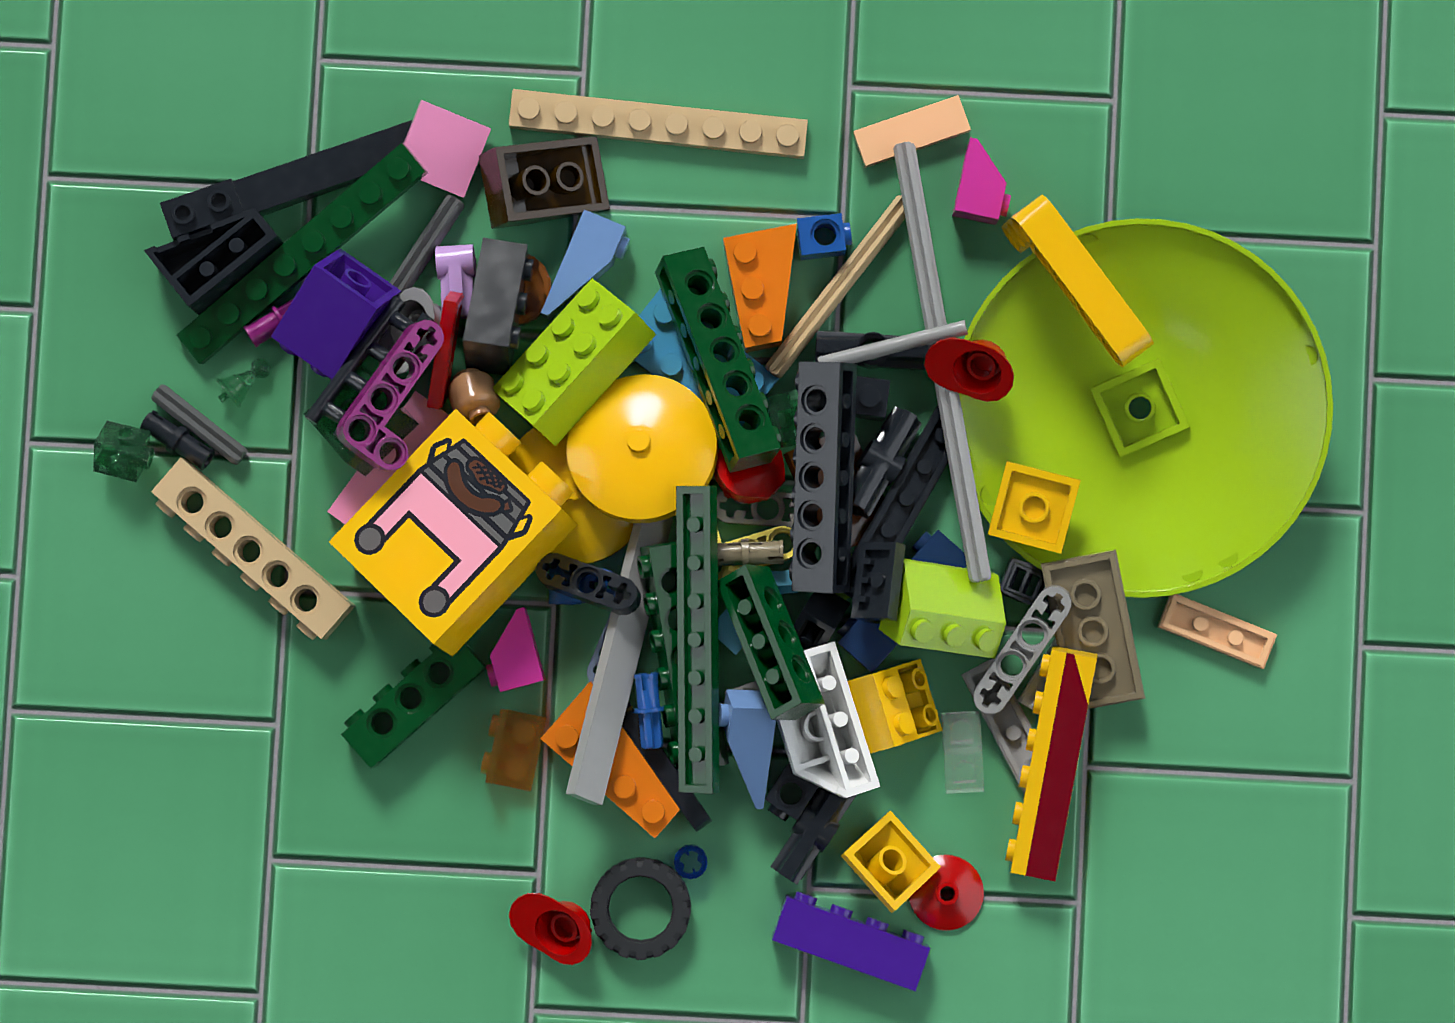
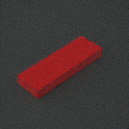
M450 291L443 301L440 327L444 334V341L434 357L427 401L428 408L440 410L448 399L447 388L451 381L464 300L463 293Z

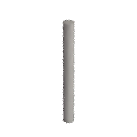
M965 320L820 356L818 357V362L854 364L933 344L942 339L968 335Z

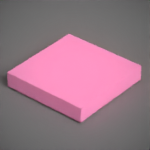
M421 100L404 144L428 171V174L421 181L464 198L491 128Z

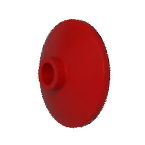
M953 855L934 856V860L941 867L909 897L910 905L916 916L926 925L938 930H955L967 925L978 914L984 898L983 883L977 870L966 860ZM946 886L954 890L953 898L948 901L940 897L941 889Z

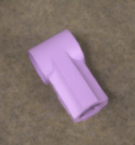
M474 244L436 246L435 261L437 278L441 282V307H443V301L450 291L463 293L464 300L461 319H467L474 286L473 278L476 276Z

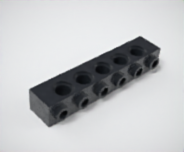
M799 362V371L795 378V386L798 391V407L794 415V425L797 430L796 448L793 452V464L796 468L795 486L792 489L791 495L794 505V523L790 531V538L793 543V561L789 567L792 591L820 593L850 592L857 364L843 362ZM823 393H825L827 398L824 409H822L820 404ZM822 431L825 434V443L823 447H821L819 443V437ZM821 469L824 473L822 485L818 481V474ZM819 508H821L823 512V519L821 523H819L817 520V511ZM818 545L822 552L820 561L817 560L815 554Z

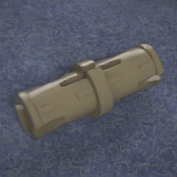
M749 538L741 539V542L718 543V566L784 564L783 540L749 542Z

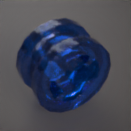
M693 844L680 848L674 859L677 873L686 879H696L703 875L708 864L705 851ZM689 851L698 853L697 860L702 863L699 870L696 871L694 867L692 869L693 872L684 870L685 863L680 860L684 853L689 856Z

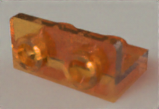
M501 708L499 715L493 714L488 733L489 737H494L491 752L485 751L480 771L481 774H486L485 783L532 791L542 746L540 738L544 735L548 717Z

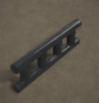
M393 296L305 417L315 425L320 422L323 416L338 424L346 411L333 404L346 385L358 393L364 388L368 380L359 376L356 372L368 355L379 362L384 360L390 350L378 344L388 328L392 325L404 332L410 324L422 320H434L425 313H422L416 322L405 317L400 312L406 304L400 298ZM426 330L416 333L419 335L420 341L426 334ZM398 358L394 362L393 371L395 375L405 360ZM379 389L373 391L371 395L372 405L383 391ZM353 420L348 427L350 436L360 421ZM336 429L335 432L333 433V435H334L335 437H337V434H336L337 429Z

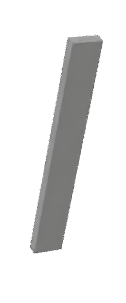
M673 517L652 523H633L621 576L629 578L638 587L641 593V603L637 610L629 615H618L611 612L566 790L567 795L592 805H603L649 619L643 605V594L647 593L645 578L641 579L638 573L637 557L641 556V546L668 542ZM625 588L623 593L616 592L615 598L618 600V604H620L622 599L629 600L631 597L626 591L627 588Z

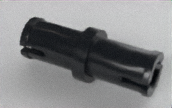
M155 410L149 412L141 423L140 430L166 445V451L173 455L178 453L196 465L200 470L207 468L215 456V450L210 449L189 435L190 430L184 426L177 427L160 416Z

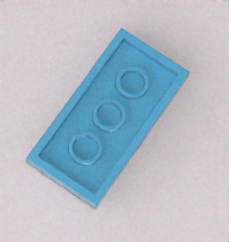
M660 288L639 315L655 332L656 336L633 361L651 375L666 377L684 385L703 402ZM701 321L705 327L714 329V327H712L706 321ZM745 352L746 358H750L754 364L755 381L759 392H763L766 396L779 378L772 375L763 365ZM714 354L717 360L727 362L722 355ZM730 387L726 388L730 394L740 396L737 390ZM739 421L740 425L743 426L745 421Z

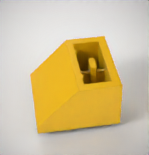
M921 659L847 681L870 753L893 748L943 731Z

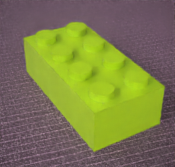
M591 278L493 386L494 391L516 413L556 446L656 334L636 312Z

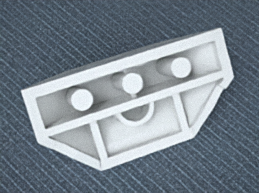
M835 641L804 650L825 704L797 720H777L793 774L842 798H848L880 787Z

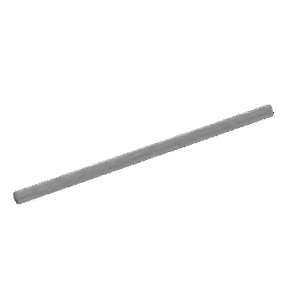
M911 142L896 144L893 150L926 330L946 325L947 323L916 148ZM935 384L969 580L974 583L987 581L991 578V571L960 396L957 392L947 390Z

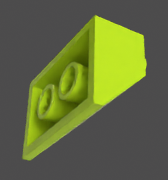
M904 559L897 621H881L879 630L901 646L995 659L1006 626L999 576L991 572L989 580L974 583L969 580L967 568Z

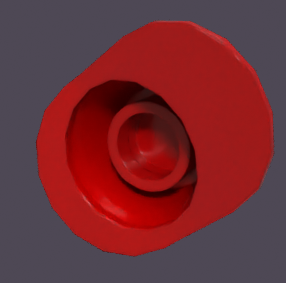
M951 337L939 340L933 344L925 355L924 366L928 376L935 384L947 390L967 395L977 400L990 402L998 401L1005 397L1013 387L1014 373L1012 366L1007 360L1004 351L992 341L983 339L969 341Z
M541 893L524 894L512 903L509 912L510 925L516 935L527 944L545 953L553 960L566 965L580 963L589 955L592 946V929L590 919L581 906L569 901L558 902Z

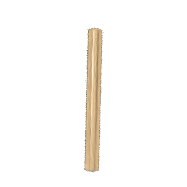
M896 196L766 363L765 368L772 375L782 378L904 221L905 213L902 196Z

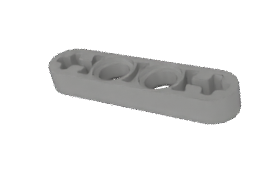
M1051 585L1040 592L978 683L974 691V703L980 711L986 714L1000 712L1012 697L1070 611L1072 599L1065 588L1059 585ZM1058 593L1063 596L1061 604L1065 608L1062 611L1059 609L1053 610L1048 620L1055 621L1053 627H1050L1044 619L1032 614L1037 609L1042 615L1048 605L1044 597L1046 595L1054 597ZM1034 623L1043 629L1044 638L1040 643L1029 644L1023 639L1022 630L1026 625ZM1016 655L1022 660L1023 669L1019 674L1008 675L1002 670L1001 661L1005 656ZM992 672H995L1001 680L1013 685L1010 689H1007L1003 684L997 694L1001 701L999 703L992 701L989 705H986L983 702L985 696L981 693V690L983 688L988 691L992 689L997 679L991 678L990 675Z

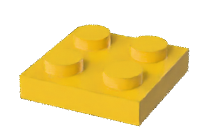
M1007 461L988 535L1061 554L1081 480Z

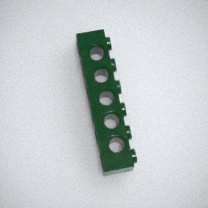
M705 247L662 256L655 274L703 403L707 408L715 429L716 437L729 472L732 473L771 463L781 449L780 432L775 425L772 426L770 421L767 398L763 392H759L755 381L754 364L750 358H746L742 347L743 337L741 330L732 321L729 313L730 302L728 296L724 291L721 292L717 281L715 262L713 259L708 258ZM689 288L697 289L702 295L693 294ZM701 321L711 323L714 329L705 327ZM714 354L722 355L727 362L717 360ZM730 387L737 390L740 396L730 394L726 388ZM739 421L747 422L753 430L743 428Z
M677 540L641 546V556L637 557V568L641 579L645 578L647 593L643 594V605L646 615L651 616L653 631L649 632V642L652 652L657 653L659 668H656L655 672H658L659 690H663L665 705H662L664 706V711H661L665 727L670 729L672 741L667 744L668 756L672 765H676V769L679 770L678 666L674 662V653L678 649L677 627L671 629L667 621L669 613L677 609ZM671 571L675 576L676 582L673 589L666 592L662 588L661 580L665 573ZM719 727V766L729 764L724 730L723 727Z

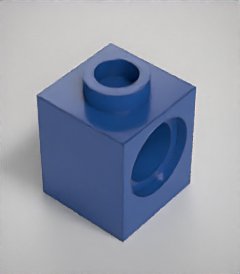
M842 213L797 218L796 227L801 261L845 256L846 245H852L850 223H843ZM821 228H828L834 233L835 241L830 245H820L814 238L815 232Z

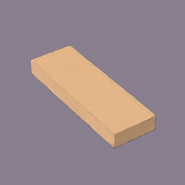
M959 95L855 130L853 135L864 167L867 168L895 158L893 148L896 144L911 142L915 145L916 150L966 134L971 129Z
M1178 594L1169 596L1157 628L1259 669H1264L1277 634Z

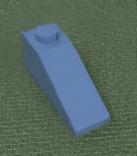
M587 210L583 211L542 308L541 314L543 318L551 320L570 303L591 278L594 280L599 279L614 265L616 257L621 260L623 259L630 243V239L625 237L627 233L626 226Z
M726 689L725 703L719 704V727L724 728L728 743L755 808L763 809L776 720H771L760 690Z

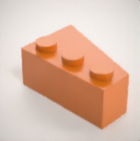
M797 223L723 238V246L739 326L743 337L744 351L746 353L778 347L782 344Z

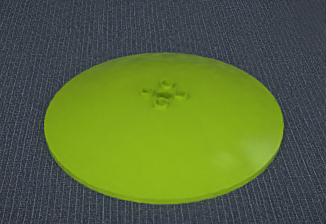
M1139 218L1108 221L1073 231L1145 327L1154 344L1126 366L1121 367L1110 356L1034 253L1022 260L1004 276L981 305L969 326L968 335L964 337V339L969 341L988 340L1000 346L1014 373L1013 387L1005 397L998 401L985 402L959 393L979 509L990 524L1007 461L1080 479L1077 497L1061 554L1006 539L1003 540L1024 559L1041 570V563L1116 549L1125 597L1170 596L1216 583L1252 563L1283 536L1309 501L1320 478L1332 432L1333 395L1328 362L1318 332L1305 307L1293 290L1270 266L1241 245L1215 232L1182 222ZM1136 397H1144L1151 404V412L1145 418L1137 419L1129 412V404Z

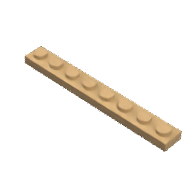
M513 89L509 117V128L588 137L597 136V138L804 159L808 124L806 119Z

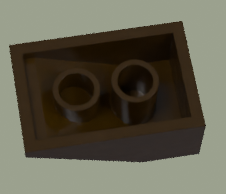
M597 136L500 146L479 155L492 229L582 215L584 210L595 213L610 209Z

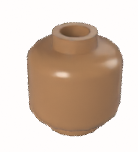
M468 368L458 372L447 388V395L452 410L457 409L472 425H476L488 412L494 416L501 404L500 398L493 388L495 385L493 378L487 372L475 368Z

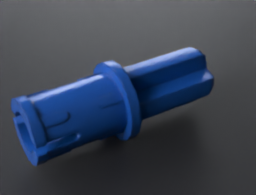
M658 672L634 674L638 707L634 709V713H638L641 747L644 749L660 748L663 746L661 711H664V706H660Z

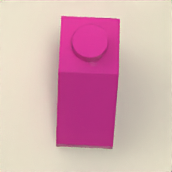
M970 137L967 144L952 216L996 225L999 216H1007L1011 195L1004 194L1007 183L976 138Z
M525 607L516 609L490 655L492 664L486 665L491 686L498 685L500 692L546 680L528 611Z

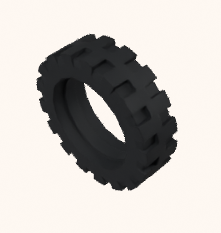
M635 857L619 862L608 869L600 878L591 897L590 916L595 933L608 949L625 958L646 960L647 958H656L676 946L689 924L691 900L687 886L672 867L657 859ZM639 876L652 878L662 884L671 897L673 907L671 920L664 931L653 938L644 940L629 938L619 932L611 920L609 911L611 896L617 886L627 879Z

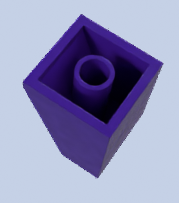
M340 248L313 266L271 337L279 342L280 347L285 352L293 356H299L309 363L311 369L316 374L333 379L393 296L398 297L401 290Z

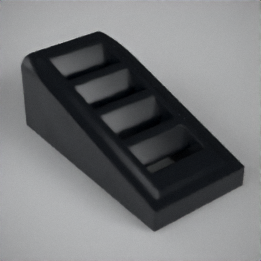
M1010 557L1000 581L1001 594L1032 606L1045 585L1042 570L1017 558ZM1021 570L1026 573L1019 590L1016 591L1011 588L1018 571ZM1032 576H1036L1039 580L1032 597L1025 595ZM1048 603L1044 612L1051 615Z

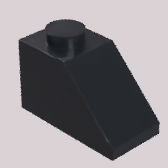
M812 593L793 625L803 650L827 644L849 607L850 602L835 593Z

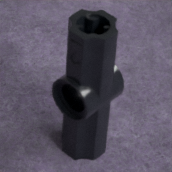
M817 331L815 362H818V357L863 346L866 342H879L899 336L882 335L877 332L864 334ZM928 345L885 355L876 360H866L854 364L867 369L926 370L924 366L925 355L929 349Z
M895 406L882 424L876 438L869 442L856 464L858 470L853 477V515L865 519L870 517L885 488L892 484L901 471L906 460L903 456L922 425L917 416L910 411Z
M821 788L812 804H808L793 825L790 830L791 836L770 867L788 880L798 884L812 865L817 854L824 851L840 826L838 822L856 795L842 798Z

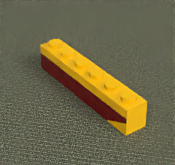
M1057 646L1052 647L1051 655L1043 654L1039 676L1046 677L1044 692L1036 691L1032 712L1039 714L1037 729H1029L1026 750L1033 751L1030 766H1022L1019 787L1026 788L1023 803L1016 802L1012 824L1019 825L1017 839L1009 838L1005 861L1012 862L1010 873L1056 881L1098 654Z

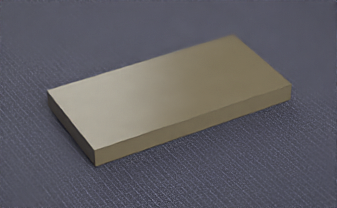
M1116 549L1041 563L1045 588L1051 585H1059L1069 592L1072 599L1068 615L1055 632L1057 647L1098 654L1088 709L1145 699ZM1056 593L1054 597L1047 595L1050 613L1055 609L1062 611L1065 608L1061 604L1063 597L1061 594Z

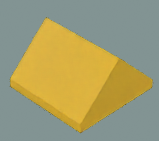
M891 810L841 855L891 913L896 911L941 867Z

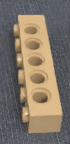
M180 458L151 491L159 498L155 504L171 518L177 514L187 523L183 527L187 533L199 542L204 538L215 547L211 553L228 567L233 562L243 571L240 578L255 591L262 587L272 597L268 602L285 616L288 612L292 613L300 620L296 626L310 639L314 640L318 636L320 639L327 640L356 606L188 460ZM194 493H200L204 501L203 507L197 513H191L187 508V500ZM227 517L231 521L232 529L229 535L220 538L215 532V524L219 519ZM255 541L260 547V555L255 561L247 562L243 557V549L247 543ZM284 566L289 574L288 580L283 586L276 587L271 581V573L276 567ZM311 590L317 597V603L312 610L306 612L300 607L299 598L304 591Z

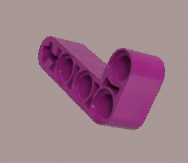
M422 320L410 324L404 330L337 425L336 434L339 441L378 470H396L401 468L407 461L408 448L406 443L387 429L385 425L443 344L444 334L442 328L434 321ZM426 330L428 332L426 339L430 343L419 346L414 353L407 351L415 348L420 341V337L416 333ZM398 358L405 360L409 366V374L405 379H400L394 374L393 364ZM376 389L386 394L387 404L383 410L375 409L371 403V395ZM353 420L360 421L365 427V435L359 442L353 440L348 432V427ZM384 443H389L395 448L396 457L391 464L384 463L380 458V448Z

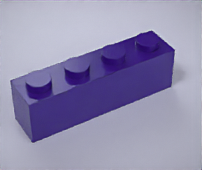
M796 891L794 897L786 894L772 934L773 941L916 992L931 949L929 945L923 943L924 936L903 929L902 935L887 930L888 923L869 916L866 922L852 918V910L836 904H832L829 910L816 905L818 898L803 892Z

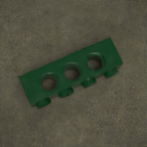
M745 564L719 579L718 588L771 720H797L824 705V699L770 567Z
M466 643L453 657L432 644L429 647L432 654L422 663L418 658L411 662L401 672L404 679L394 688L387 684L372 698L376 704L367 712L359 709L344 722L347 729L341 734L342 737L370 768L378 766L486 669V665ZM438 662L447 664L450 669V677L443 684L436 683L431 677V669ZM410 687L417 688L422 695V701L415 709L408 708L403 702V694ZM382 712L388 713L393 719V728L387 734L378 732L375 727V718Z

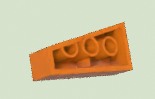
M592 681L585 686L540 738L571 766H573L593 686ZM622 726L605 795L651 836L656 838L678 813L680 808Z

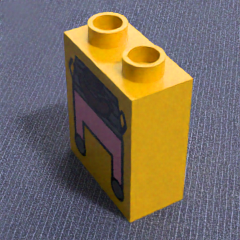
M457 409L438 426L407 459L406 463L396 470L329 541L342 556L434 645L452 657L530 576L541 559L551 553L578 525L561 508L574 493L562 479L542 461L526 475L508 458L521 444L519 439L490 412L474 426Z

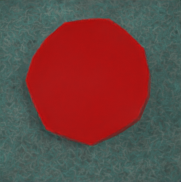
M720 448L714 475L724 496L748 504L768 500L785 482L782 451L779 450L771 463L730 473Z

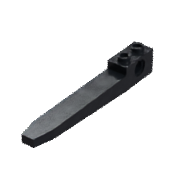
M413 120L235 181L228 179L161 202L160 206L171 237L175 241L181 235L187 233L191 235L211 227L210 224L255 208L262 216L354 184L398 145L404 143Z

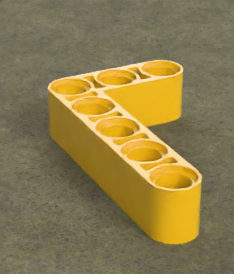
M1044 195L1037 197L1001 226L1005 236L1018 252L1022 253L1030 247L1119 366H1126L1154 344L1145 327L1053 204Z

